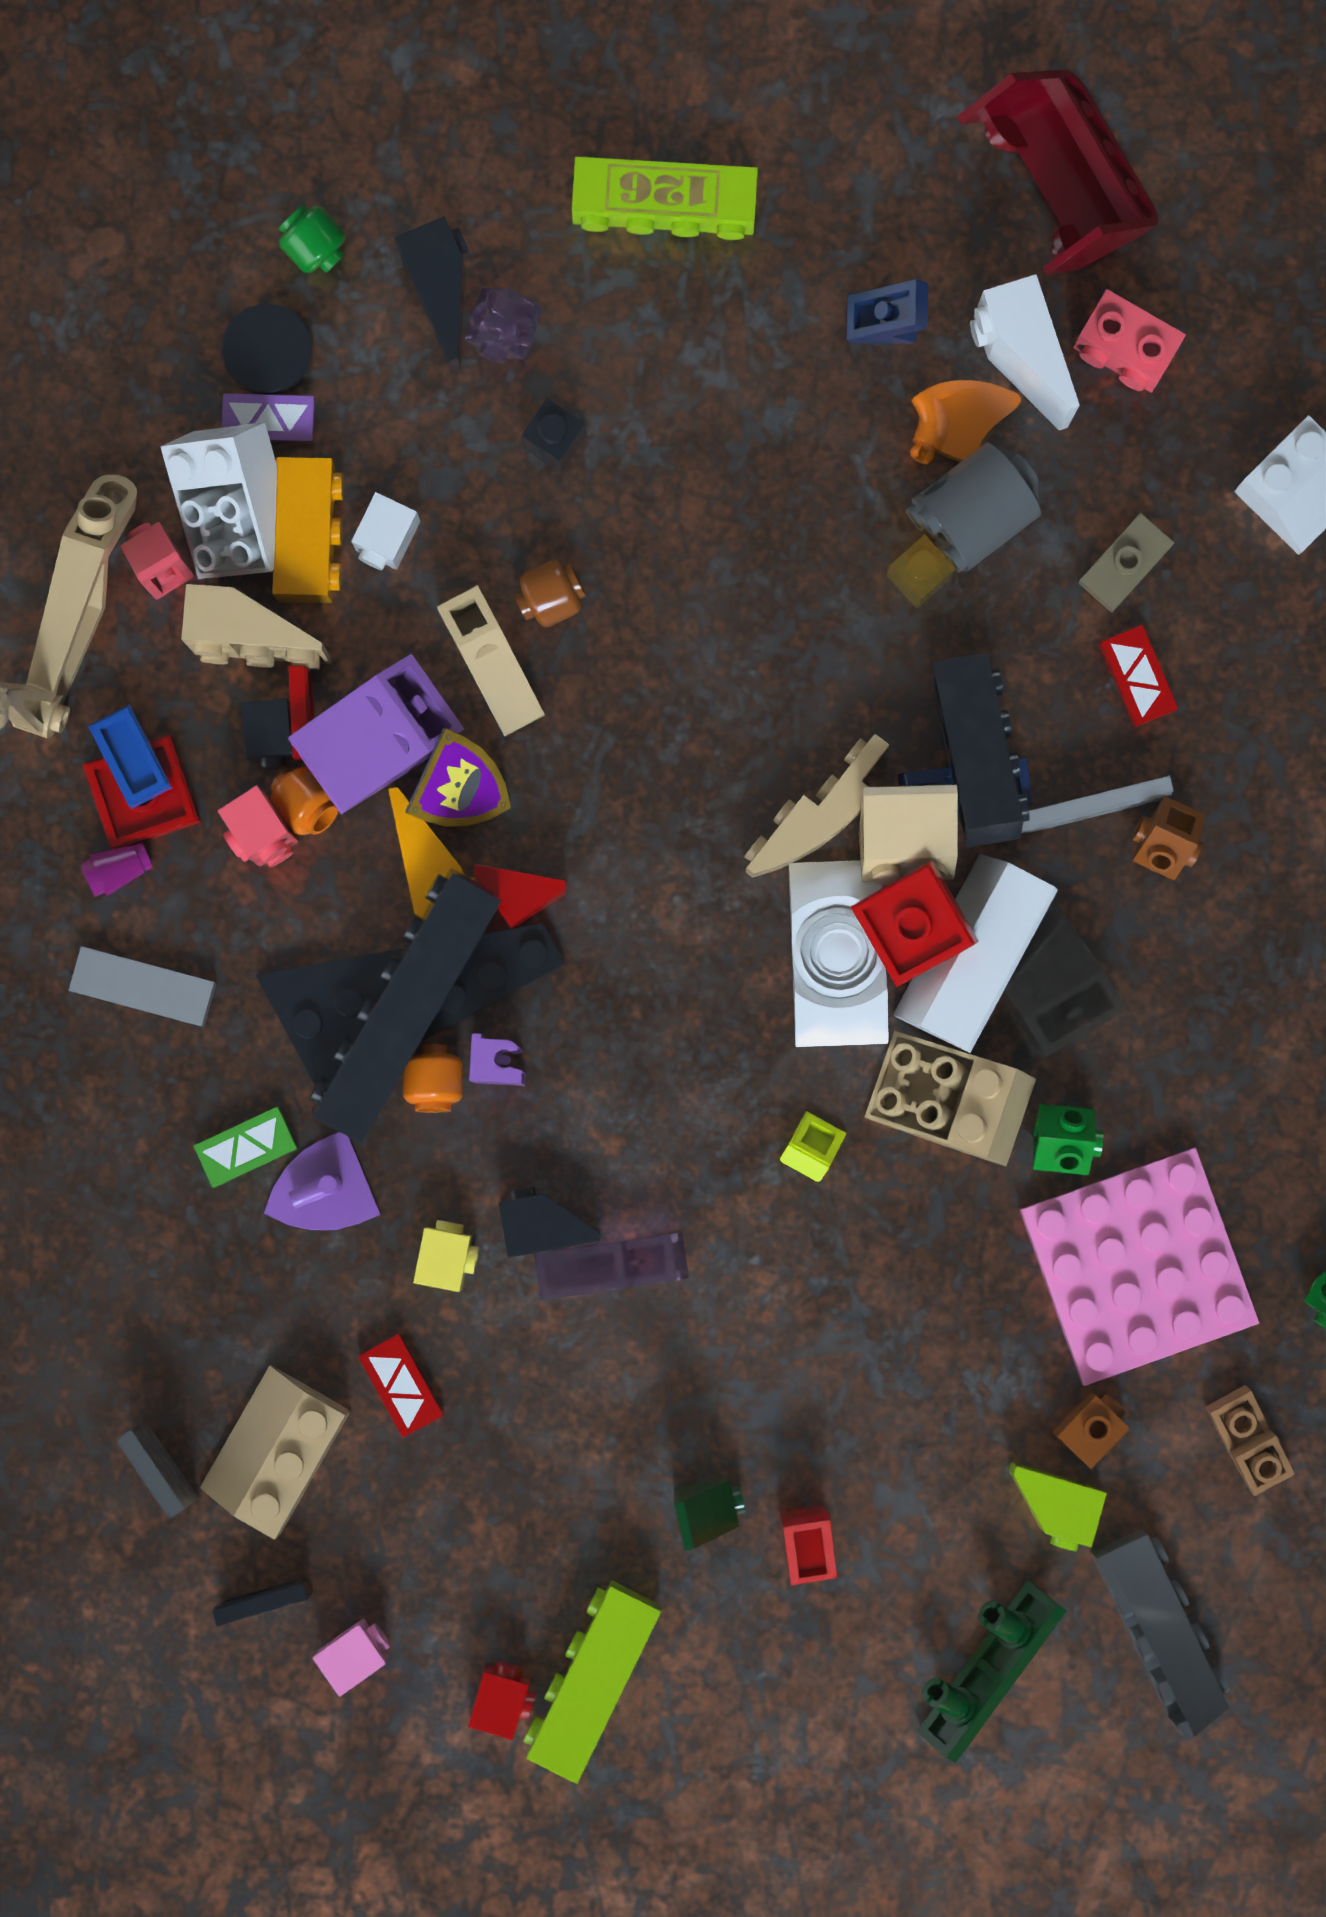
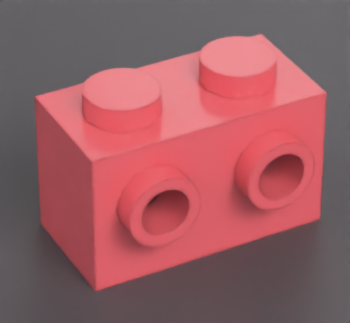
M1106 289L1073 348L1080 351V357L1088 364L1096 368L1106 366L1120 374L1119 379L1126 386L1136 391L1146 389L1152 393L1186 334Z
M257 785L217 811L229 828L223 834L226 842L235 855L241 857L244 862L250 859L260 867L266 863L269 867H274L293 854L290 847L298 843V840L270 802V797Z

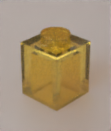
M924 534L890 565L887 576L916 608H919L951 579L956 568Z

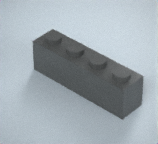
M1139 1529L1090 1553L1170 1724L1187 1741L1198 1735L1229 1709L1223 1694L1229 1692L1230 1689L1218 1665L1210 1668L1203 1651L1210 1647L1198 1622L1190 1625L1183 1608L1189 1605V1601L1177 1579L1169 1581L1162 1566L1168 1563L1169 1559L1157 1536L1150 1539L1147 1533Z

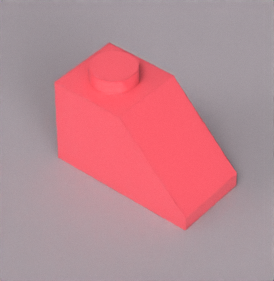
M159 521L154 525L144 523L128 533V541L120 545L138 580L156 600L195 577L168 532Z

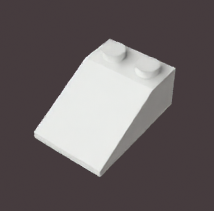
M1035 274L984 290L978 306L975 308V320L970 321V328L976 346H984L989 361L1058 430L1068 428L1080 405L1037 275Z

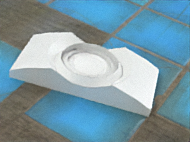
M860 860L790 863L788 866L795 1046L888 1044L886 968L851 909L853 904L882 889L883 885L875 882H862Z

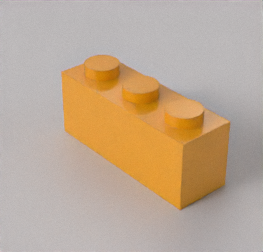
M277 457L275 557L272 594L278 602L333 604V591L341 590L342 581L341 563H334V545H342L343 521L342 518H335L336 500H343L344 474L343 472H337L332 458Z

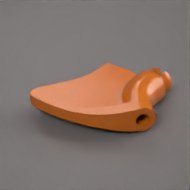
M973 380L947 381L922 391L911 400L919 415V424L913 437L914 445L910 450L911 457L922 464L931 463L934 460L935 453L958 462L963 461L980 447L984 437L997 424L1021 403L1019 394L991 383Z

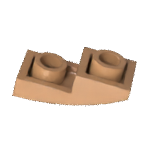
M1246 1385L1205 1406L1222 1442L1253 1496L1295 1475L1277 1436L1270 1430L1252 1391Z

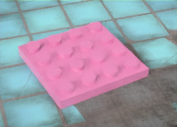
M1196 1148L1179 1152L1019 1209L1078 1375L1084 1386L1260 1324Z

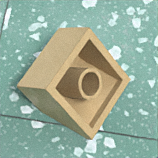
M957 785L863 787L859 825L862 882L889 885L932 860L944 880L954 879L958 841Z

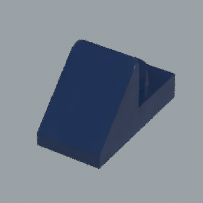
M914 279L848 296L847 341L911 344L917 341V331L927 329V282Z

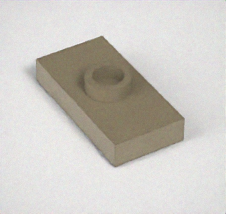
M1140 513L1080 579L1078 584L1112 613L1174 545V542Z

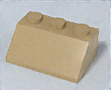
M269 1365L200 1488L234 1517L275 1540L284 1530L351 1410L274 1366Z

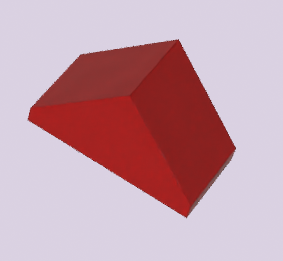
M475 864L473 871L482 886L500 896L502 902L498 910L511 929L517 928L564 896L568 886L564 880Z
M826 1506L780 1512L791 1585L837 1578L830 1516Z

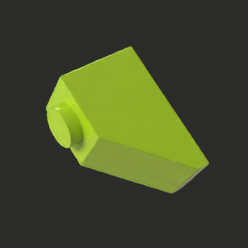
M1011 1462L1009 1472L1040 1529L1045 1534L1051 1536L1050 1544L1077 1552L1079 1544L1092 1548L1107 1493L1099 1487Z

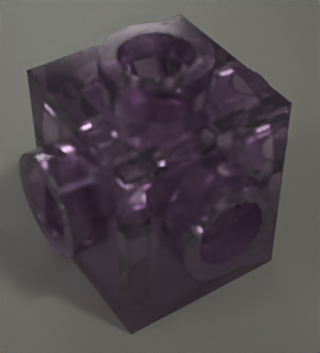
M482 288L476 307L470 316V324L465 340L480 348L479 355L492 362L504 364L506 359L526 360L528 351L534 342V334L543 308L511 289Z

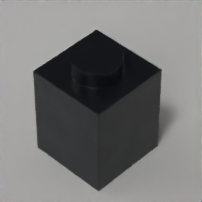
M546 399L521 435L523 449L559 473H562L586 438V427L584 422L549 399Z
M288 699L240 703L246 759L252 764L258 763L260 770L285 768L286 760H294L292 757V744L288 740V737L291 735V713Z

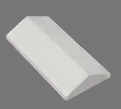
M979 854L955 899L979 942L913 978L893 1015L971 1053L1058 889L1009 862Z

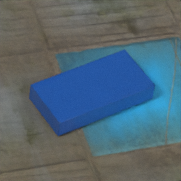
M130 705L88 725L131 809L173 788Z

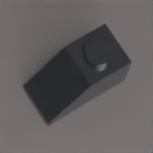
M535 1187L507 1191L509 1201L498 1203L508 1258L601 1241L599 1230L549 1195L536 1196Z

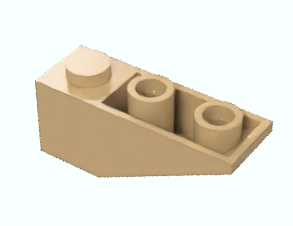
M478 585L437 606L447 630L504 737L545 716Z

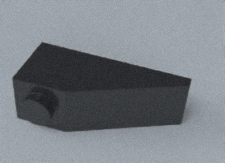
M445 216L394 237L399 255L449 368L454 373L459 371L461 367L466 275L462 255L469 253V250L459 227L451 230Z

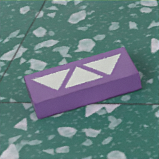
M223 393L222 428L265 422L272 444L314 445L316 399L314 396Z

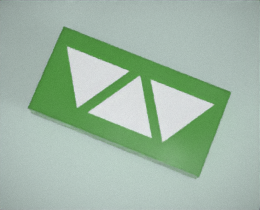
M275 1107L194 1145V1149L212 1188H216L299 1149L280 1107Z

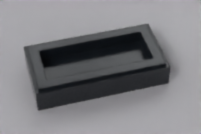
M304 1576L220 1601L212 1610L216 1627L308 1600L313 1592L309 1578Z

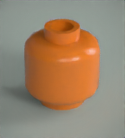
M308 767L296 768L293 771L285 770L272 782L271 790L273 792L270 796V802L286 826L295 834H320L335 820L338 814L337 808Z
M420 1045L419 1053L412 1055L403 1071V1097L408 1103L414 1104V1111L424 1113L451 1111V1104L459 1102L463 1097V1062L458 1056L447 1054L446 1045Z

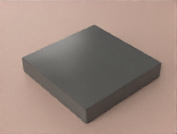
M148 1422L131 1429L117 1439L118 1445L167 1517H174L199 1499Z

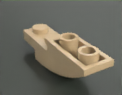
M876 734L873 735L868 743L860 738L844 759V761L850 764L840 779L832 774L816 794V797L822 801L819 806L805 795L801 797L797 804L789 799L773 819L779 825L776 831L768 840L761 835L744 856L750 861L745 872L753 878L776 871L814 852L839 834L861 812L863 787H868L863 783V780L887 751L889 744Z

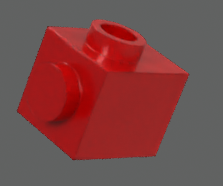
M497 1661L495 1667L486 1664L469 1720V1728L509 1740L514 1739L519 1718L529 1720L536 1696L535 1692L528 1691L531 1677L522 1675L524 1670L522 1667L503 1661Z

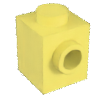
M437 1220L435 1228H424L413 1283L456 1292L462 1291L465 1274L474 1275L479 1247L471 1246L473 1235L463 1234L464 1225Z

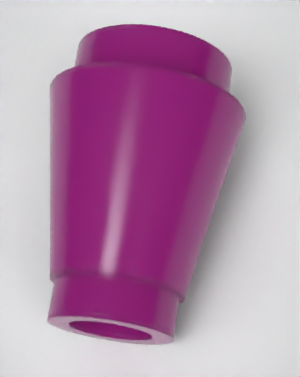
M143 843L89 854L90 859L80 863L94 897L104 893L108 897L145 873V871L153 868Z

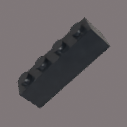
M988 653L933 661L931 682L952 784L957 785L958 814L965 848L1021 839L1023 822L1030 820L1026 794H1018L1015 779H1020L1021 777L1018 755L1016 751L1009 752L1006 741L1007 737L1012 736L1009 713L1007 709L1000 710L997 696L1003 695L1000 671L998 668L991 669Z

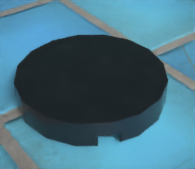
M262 303L245 308L230 321L223 334L221 354L228 374L246 391L252 394L280 395L290 392L303 379L304 375H307L312 366L313 344L306 325L296 313L281 305Z

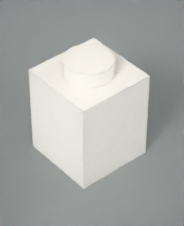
M375 492L351 541L355 550L360 552L358 559L379 570H383L385 565L397 570L419 526L420 518L417 511Z

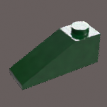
M728 1476L674 1488V1505L684 1551L695 1549L738 1528L737 1515L746 1513L740 1485L731 1487Z

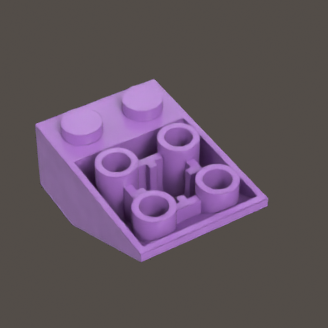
M410 654L368 680L288 737V740L342 815L429 760L443 728L457 734H461L465 729L414 656Z

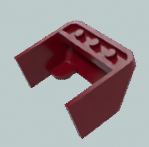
M1064 69L1011 73L957 116L961 124L983 122L986 126V137L996 149H1004L1007 152H1019L1061 227L1054 231L1052 235V252L1055 259L1043 267L1047 275L1079 270L1142 236L1158 224V214L1152 201L1086 86L1072 71Z

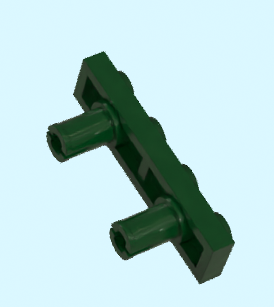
M1028 1580L1007 1608L996 1601L986 1602L979 1611L978 1619L981 1625L990 1630V1632L951 1685L937 1677L930 1679L924 1685L922 1690L923 1700L933 1707V1710L919 1727L917 1733L946 1759L956 1764L1067 1610Z

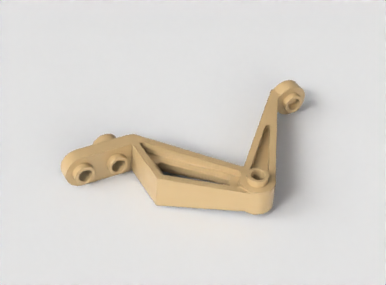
M104 475L97 478L90 486L85 497L79 502L78 509L62 535L26 684L0 682V729L5 726L9 719L13 727L50 739L55 732L61 733L64 730L70 713V708L64 705L65 699L106 607L108 558L136 509L137 489L128 478L120 475Z

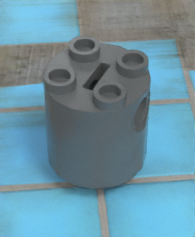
M987 442L911 499L912 505L905 509L912 523L920 531L926 529L936 541L931 546V549L946 568L952 565L957 572L962 570L967 572L1041 516V509L1038 504L1039 480L1032 467L1020 454Z

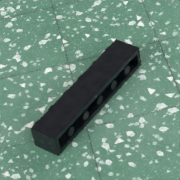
M450 868L446 877L440 874L435 877L425 896L431 903L422 918L415 914L410 920L401 938L407 941L405 948L399 958L391 955L378 977L379 980L384 982L376 998L370 995L366 997L355 1017V1020L361 1023L352 1039L346 1035L343 1037L332 1057V1060L338 1063L329 1079L321 1076L308 1100L314 1103L312 1107L313 1118L359 1143L363 1142L502 902L497 893Z

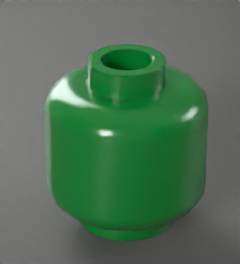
M302 204L278 228L282 233L279 239L280 248L304 273H312L319 267L327 273L346 255L339 248L345 242L346 232L320 205L308 208L305 204Z

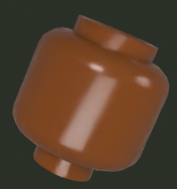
M555 559L522 574L519 580L522 592L515 595L516 602L525 619L529 620L535 617L537 622L543 627H551L579 613L582 608L581 599L586 597L585 590L571 563L564 566L563 563Z

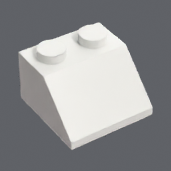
M1309 415L1234 491L1298 555L1326 529V432Z

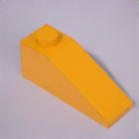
M390 788L388 790L414 914L422 918L431 903L425 896L438 874L446 877L450 868L465 875V872L424 820L405 813L409 801L399 788Z

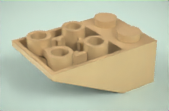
M186 584L181 640L195 655H201L200 661L211 664H228L229 657L245 658L247 665L262 668L274 667V661L292 662V666L305 665L310 671H319L320 664L332 665V657L322 642L235 588Z
M894 1031L864 1118L966 1154L1007 1166L1036 1079L1016 1068Z

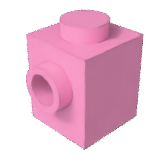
M362 1618L320 1648L313 1656V1660L340 1697L384 1666L390 1658L386 1650L391 1646L377 1624L374 1623L369 1626L366 1620Z

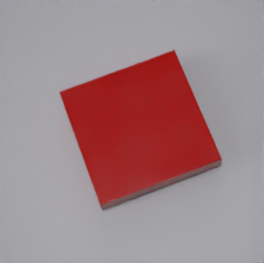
M170 734L149 742L173 788L133 809L128 806L104 757L83 764L111 850L134 846L201 823L173 738Z
M933 860L851 906L896 987L979 942Z

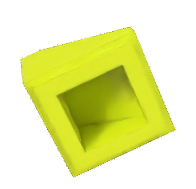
M806 1111L785 1148L780 1161L819 1182L829 1169L847 1133Z

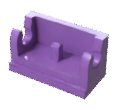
M472 1033L469 1081L483 1084L526 1086L525 1072L512 1067L501 1068L500 1066L511 1063V1058L503 1054L513 1053L516 1055L521 1054L523 1050L512 1041L487 1039L482 1034Z

